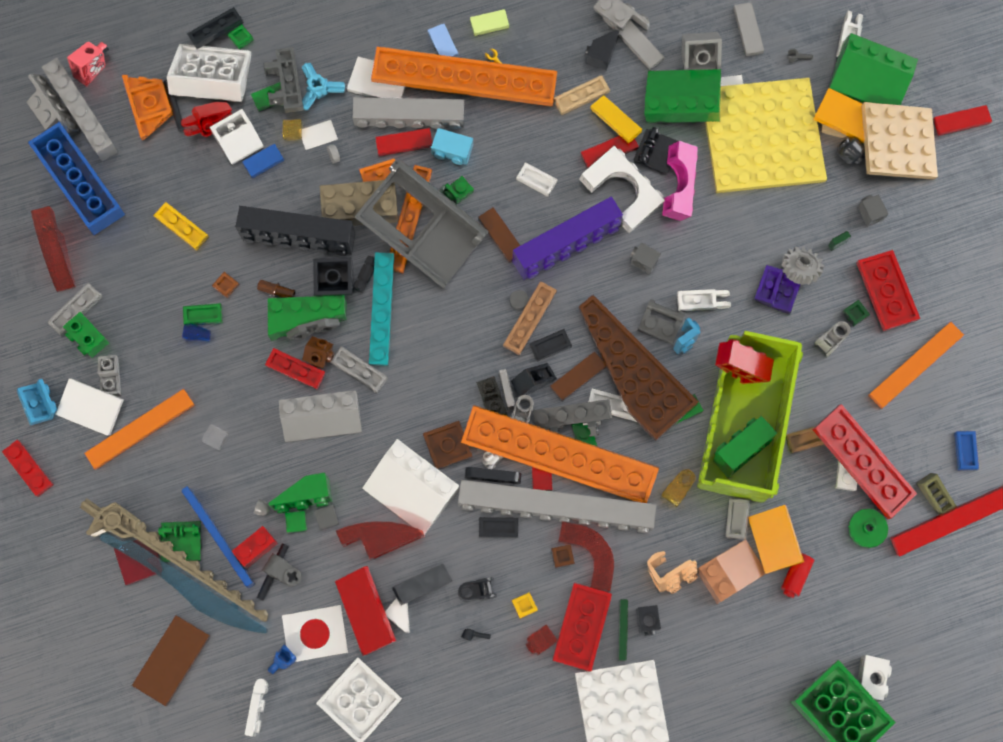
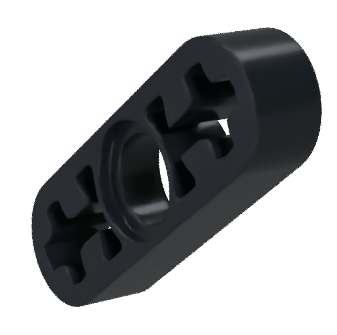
M466 467L465 469L466 479L521 484L522 473L477 467Z

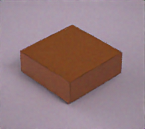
M223 272L213 283L212 287L228 298L240 284L226 272Z

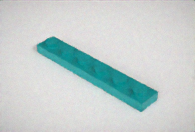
M375 252L369 365L389 366L394 253Z

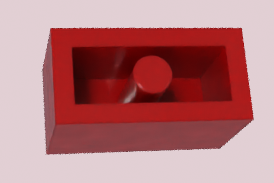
M262 526L233 549L232 553L248 569L278 545V542Z

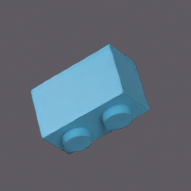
M438 128L431 147L432 155L440 160H451L457 165H467L473 148V138Z

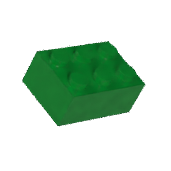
M762 416L758 419L754 417L746 424L743 431L739 429L731 436L728 444L724 442L716 449L717 451L714 453L716 456L713 462L727 478H730L773 441L777 432Z

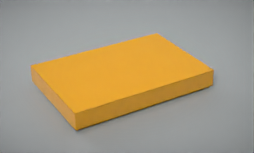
M828 88L813 120L851 138L855 137L861 143L865 141L862 103Z
M786 505L749 516V523L765 574L804 562Z

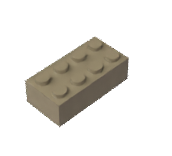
M384 180L320 185L322 217L352 221L353 226L364 225L355 216ZM395 183L388 187L373 206V210L389 223L398 222Z

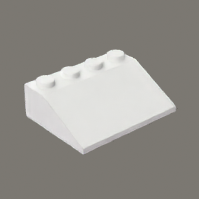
M179 44L167 74L169 94L242 102L246 91L251 51L207 46L196 49L194 45Z
M397 439L386 452L362 489L422 535H425L460 490V486Z

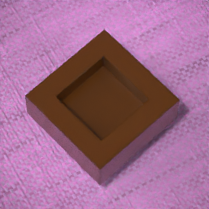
M571 544L551 548L555 568L575 564Z

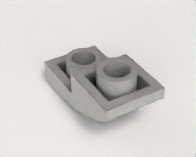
M118 356L98 357L100 390L114 396H121Z

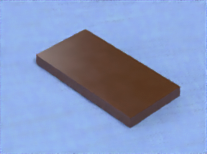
M176 615L131 686L162 705L167 706L207 643L210 635Z

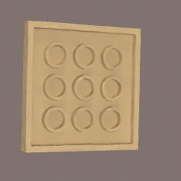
M864 102L861 105L867 174L933 180L938 177L932 108Z

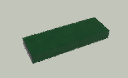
M620 599L617 661H626L628 599Z

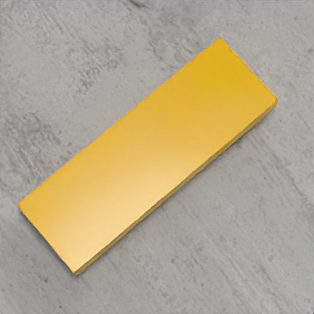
M603 95L591 105V110L628 143L642 133V128L606 96Z
M167 202L153 215L196 251L209 238L208 234Z

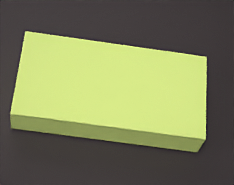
M505 9L470 17L474 36L509 28Z

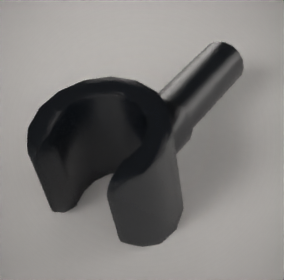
M465 629L461 637L471 641L473 636L490 639L491 634Z

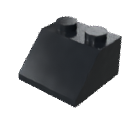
M352 257L313 259L314 296L353 294L354 264Z

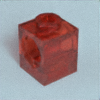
M546 624L527 637L528 643L525 645L531 654L536 653L538 656L557 643L558 640Z

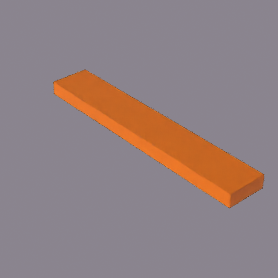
M414 165L413 170L430 182L432 169ZM406 192L396 229L408 239L413 240L423 204ZM391 247L389 253H394L395 255L394 271L404 274L407 259Z
M952 322L948 323L868 396L881 409L884 408L960 340L964 334Z
M182 389L84 454L93 468L97 470L195 405L187 392Z

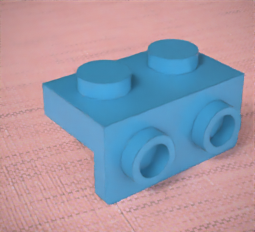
M690 318L685 320L682 326L684 335L677 339L673 348L677 355L681 352L685 354L693 348L692 345L701 333L700 326L695 320L692 321Z
M38 379L36 384L17 389V394L30 426L53 419L57 408L55 402L51 401L49 397L50 390L48 385L44 384L43 379Z

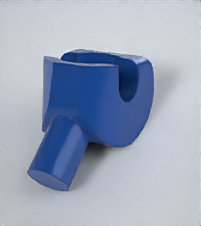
M285 644L278 652L276 651L273 659L274 662L268 668V671L274 674L279 668L286 669L296 661L295 655Z

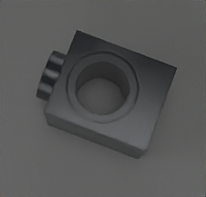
M658 605L638 607L636 609L639 633L644 632L645 636L656 635V631L661 629ZM645 616L653 618L654 624L652 626L644 624Z

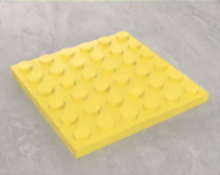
M810 78L721 86L720 122H705L716 193L826 182L827 176L817 121L813 120L816 112Z

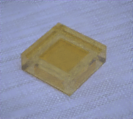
M301 119L283 120L284 140L302 139Z

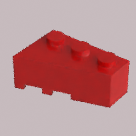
M729 339L728 342L719 343L715 365L726 373L732 372L734 379L739 377L741 384L764 383L771 380L774 359L767 357L766 353L754 351L753 347L741 345L738 340Z

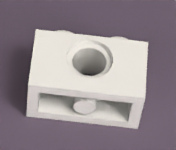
M864 655L861 656L857 680L876 701H884V698L888 695L887 678L890 677L892 667L889 665L890 660ZM872 673L878 676L877 684H873L870 680Z

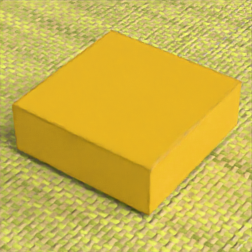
M530 592L512 600L520 619L538 611Z

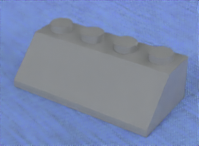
M356 390L279 400L280 419L285 442L362 433L359 399Z

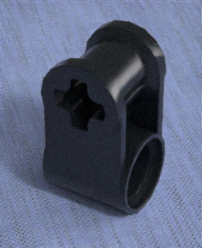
M488 577L462 583L458 589L459 599L464 602L496 598L497 595L494 594L492 583L494 578ZM469 587L472 590V595L464 597L461 590Z

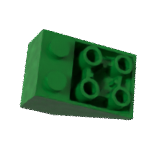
M326 473L304 476L270 501L269 506L274 512L277 511L278 514L287 513L289 509L293 508L306 510L311 505H316V507L328 506V503L332 502L329 478Z

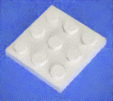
M357 658L316 704L356 742H364L402 698L362 660Z

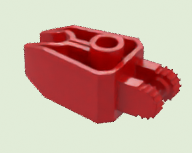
M213 102L194 107L191 111L192 115L181 120V125L187 127L183 130L184 134L192 136L201 133L205 137L212 135L210 127L232 115L231 107L225 102Z

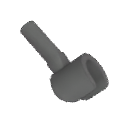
M794 48L788 50L789 55H795L788 57V60L792 63L801 58L813 59V54H801Z

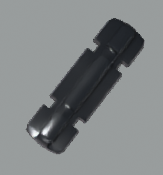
M367 256L366 264H363L357 277L358 280L353 285L358 291H364L366 287L365 282H368L374 270L372 267H374L375 257Z

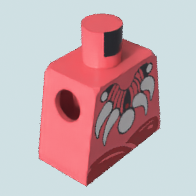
M86 42L67 57L72 76L86 87L105 67L103 55L109 51L107 45L100 42L95 46L91 42Z

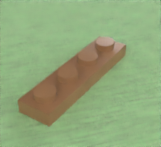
M540 281L503 347L520 356L557 293L556 289Z

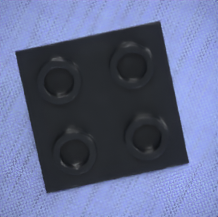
M652 127L650 130L646 129L633 161L668 174L671 167L667 164L668 148L670 145L678 142V140L660 134L659 129L656 127Z

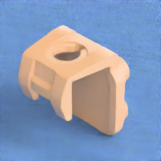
M665 551L653 554L647 561L648 572L660 593L667 590V592L674 594L681 589L680 584L682 581H687L689 584L698 578L696 575L698 572L696 561H691V559L668 572L662 578L659 577L655 568L666 562L664 557L666 555Z

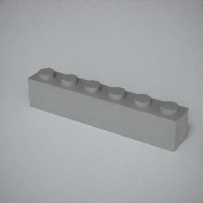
M58 58L42 66L41 68L101 161L118 153Z
M353 97L354 125L363 128L367 126H376L378 128L394 126L396 128L412 126L413 128L431 127L438 129L449 127L451 129H459L464 127V99Z

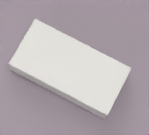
M526 162L516 177V180L549 197L558 179Z

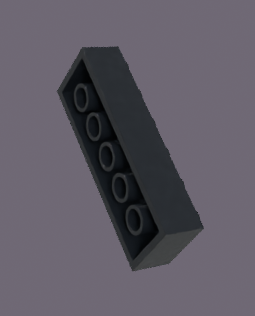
M240 205L235 225L241 239L247 243L257 241L268 246L278 244L284 248H291L293 246L304 251L314 249L320 253L335 252L340 256L352 255L356 234L352 221Z

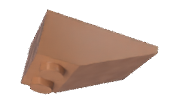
M746 540L697 569V573L717 604L765 575L761 562Z

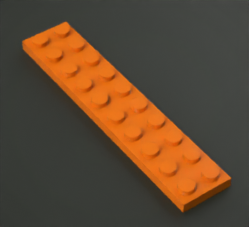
M377 46L371 82L553 107L557 71Z
M473 405L461 443L640 503L648 502L659 471L657 466Z

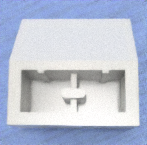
M243 109L210 127L215 139L232 165L264 147Z

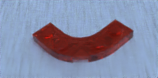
M562 522L559 542L585 548L591 554L594 561L591 588L610 592L614 573V557L607 542L597 531L589 527Z

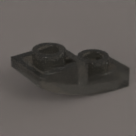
M495 377L476 382L485 409L507 416V410Z

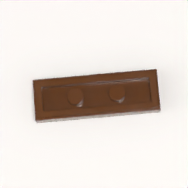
M493 207L478 216V220L489 231V236L510 263L513 259V249L521 245Z
M594 351L554 382L550 388L563 402L605 369L606 365Z

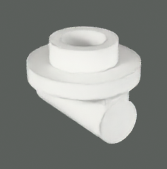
M486 451L483 455L482 463L487 469H493L503 457Z

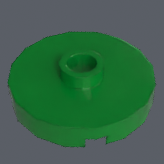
M873 509L858 511L851 517L848 524L849 536L860 547H877L884 542L888 535L889 528L886 519L881 513ZM866 525H870L872 530L868 531Z

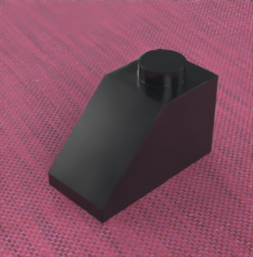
M618 30L594 39L591 46H587L584 55L587 57L586 64L607 70L618 41Z
M545 363L524 369L511 380V383L518 395L522 396L532 394L555 381L557 377L549 364Z

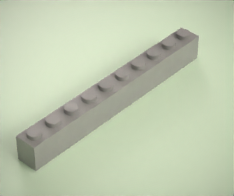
M461 480L458 506H462L463 510L468 511L478 508L481 509V512L493 513L494 510L501 511L500 514L507 516L517 513L523 518H532L533 515L540 516L539 519L551 521V518L559 519V522L571 523V520L579 521L578 524L590 526V523H596L601 528H610V525L618 526L617 529L629 531V528H635L640 533H649V530L652 531L654 529L656 515L655 504Z

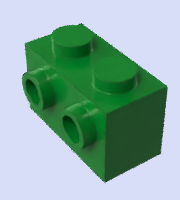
M81 312L63 326L67 331L65 336L72 343L76 341L79 344L77 349L84 356L88 354L93 358L109 344L107 339Z

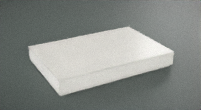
M358 56L347 91L370 98L403 97L405 86L371 82L374 61Z
M71 378L68 380L55 415L110 436L124 399Z

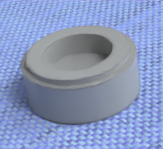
M334 144L327 146L332 163L340 162L337 147Z

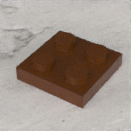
M459 420L423 433L433 464L438 470L472 458L469 445L461 443L464 432Z

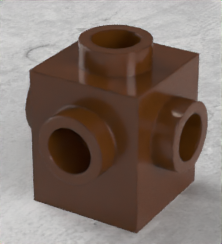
M312 336L305 345L302 360L315 367L324 368L328 362L331 363L334 357V352H332L334 344L325 339Z

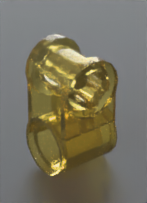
M689 469L682 470L670 482L661 496L675 507H678L694 484L695 474ZM685 475H688V481L686 483H683V477Z

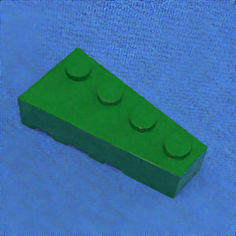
M344 295L268 298V337L271 341L287 336L286 333L298 325L324 318H338L339 322L347 320L346 299Z

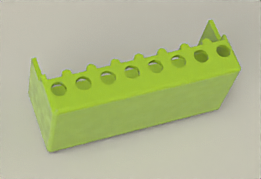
M744 331L742 336L730 335L726 342L729 339L738 340L741 345L753 347L754 351L766 353L767 357L774 359L771 380L764 383L741 384L739 377L737 379L732 377V372L726 373L722 369L719 370L697 487L706 491L764 503L778 493L779 483L777 482L797 372L803 352H801L802 344L800 342ZM762 416L777 432V435L766 448L730 478H727L713 462L716 456L714 454L717 451L716 449L724 442L728 444L731 436L739 429L743 431L746 424L752 418L758 419Z

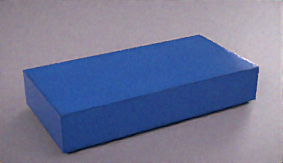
M273 144L242 162L253 179L283 162L284 158L276 145Z
M976 431L954 432L958 470H978Z

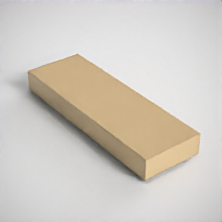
M601 75L554 97L553 101L560 114L564 115L610 93V88Z

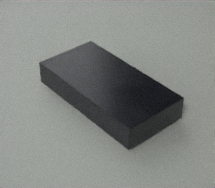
M562 329L530 343L529 346L538 362L571 348L572 344L565 329Z
M479 517V538H518V518Z

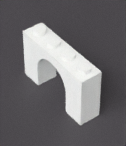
M613 146L583 172L579 180L591 193L606 180L613 177L624 178L634 186L636 191L635 202L623 212L621 222L623 228L630 234L655 212L665 200L662 193L650 185L649 179L638 172L637 166L625 158L624 152Z

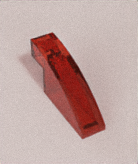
M50 206L32 210L31 214L38 241L56 291L60 292L75 288L76 285L65 237L57 227L54 211Z
M364 522L336 530L343 547L361 540L370 561L425 537L420 529L394 522Z

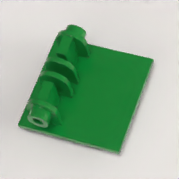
M201 521L161 523V527L158 529V533L161 535V542L171 541L174 546L173 551H185L187 555L186 561L201 560ZM161 555V562H171Z

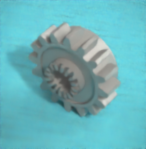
M795 247L794 250L789 249L785 253L781 266L784 267L783 273L794 283L810 285L812 281L817 282L818 278L821 277L824 265L821 264L823 260L817 258L818 253L812 254V249L806 251L805 247H802L801 250Z

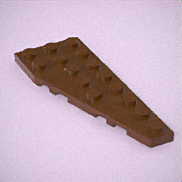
M592 295L579 306V311L628 413L657 441L698 404V400Z

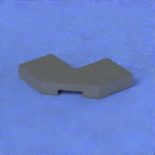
M324 318L298 325L288 331L286 335L289 340H303L314 332H330L337 328L340 322L338 318Z

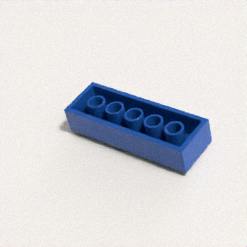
M60 122L28 142L93 235H96L125 216L123 210Z

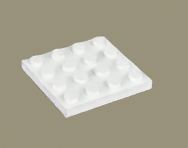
M654 660L597 669L591 672L575 673L587 742H669Z

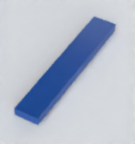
M186 486L181 492L247 588L253 587L255 585L254 581L232 553L231 547L196 495Z

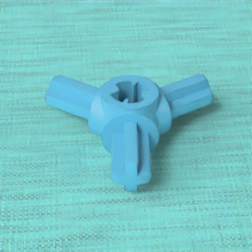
M305 63L302 66V70L308 79L306 81L308 85L306 88L307 93L302 99L304 110H309L316 99H320L328 93H344V82H328L327 79L316 73L311 63Z

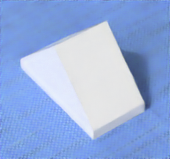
M396 598L385 613L387 618L405 633H410L408 603L401 606Z

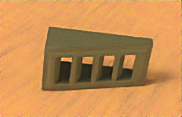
M930 473L916 483L938 515L957 507L938 474ZM938 488V491L933 494L931 493V491ZM940 495H943L938 501L935 500ZM945 501L948 502V504H946L944 507L940 508L939 505H941V504L944 503Z

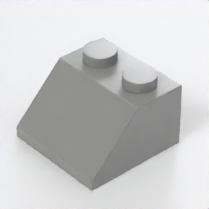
M718 32L682 34L684 70L721 69L722 38Z

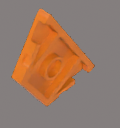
M122 75L140 138L143 141L173 115L162 79L128 77V75Z

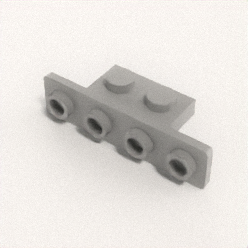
M599 0L593 7L597 13L620 30H623L631 19L646 30L650 28L649 19L641 13L639 15L634 11L635 9L629 3L625 4L621 0Z
M29 74L28 78L37 90L29 98L27 104L45 130L54 126L59 121L67 132H79L80 128L76 120L68 113L66 106L57 97V93L47 83V79L40 74Z

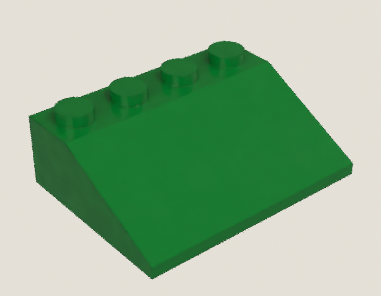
M850 33L842 43L829 88L862 103L901 105L913 78L918 59Z
M721 69L648 71L645 94L646 123L720 122Z
M839 660L790 701L826 742H876L896 723Z

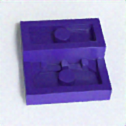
M766 265L754 300L775 310L791 314L801 284L794 283L787 278L782 269Z

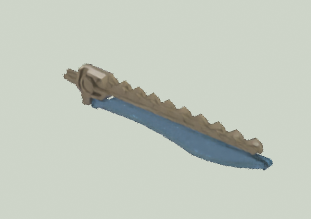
M88 498L81 503L80 508L94 518L89 526V530L86 531L87 535L93 537L100 536V541L107 543L158 574L203 614L236 628L258 633L268 632L266 627L238 610V608L242 607L264 622L268 619L266 610H254L255 604L252 600H240L241 594L239 590L228 591V585L225 580L214 581L212 571H200L201 565L198 561H186L187 555L185 551H173L174 546L171 541L160 542L158 532H146V524L118 503L114 502L102 508ZM111 532L123 539L136 538L231 600V605L134 541H120L108 533Z

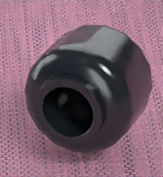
M847 137L838 145V155L848 165L858 164L865 158L863 155L865 147L855 137Z

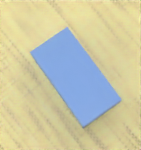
M445 24L428 29V34L438 55L459 57Z

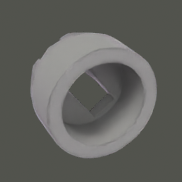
M259 499L254 514L259 516L267 515L270 510L269 504Z

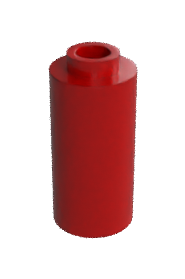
M803 553L804 562L790 566L781 586V589L784 591L783 594L793 599L795 596H800L815 561L812 557Z

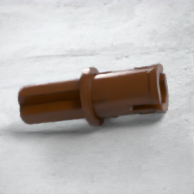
M260 280L257 285V290L271 294L274 298L294 297L296 290L280 286V283L274 284Z

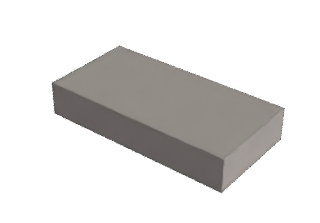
M502 369L499 370V377L507 411L514 410L515 402L507 370Z
M729 499L726 538L746 540L750 508L749 500Z

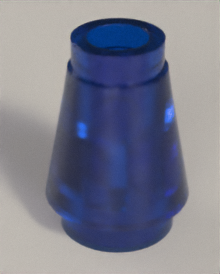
M192 323L184 324L182 339H186V341H210L211 330Z

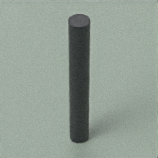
M164 80L163 84L178 131H183L185 127L181 125L182 117L175 95L169 94L167 80Z
M282 543L277 556L283 559L289 546ZM267 574L256 598L264 601L274 578Z

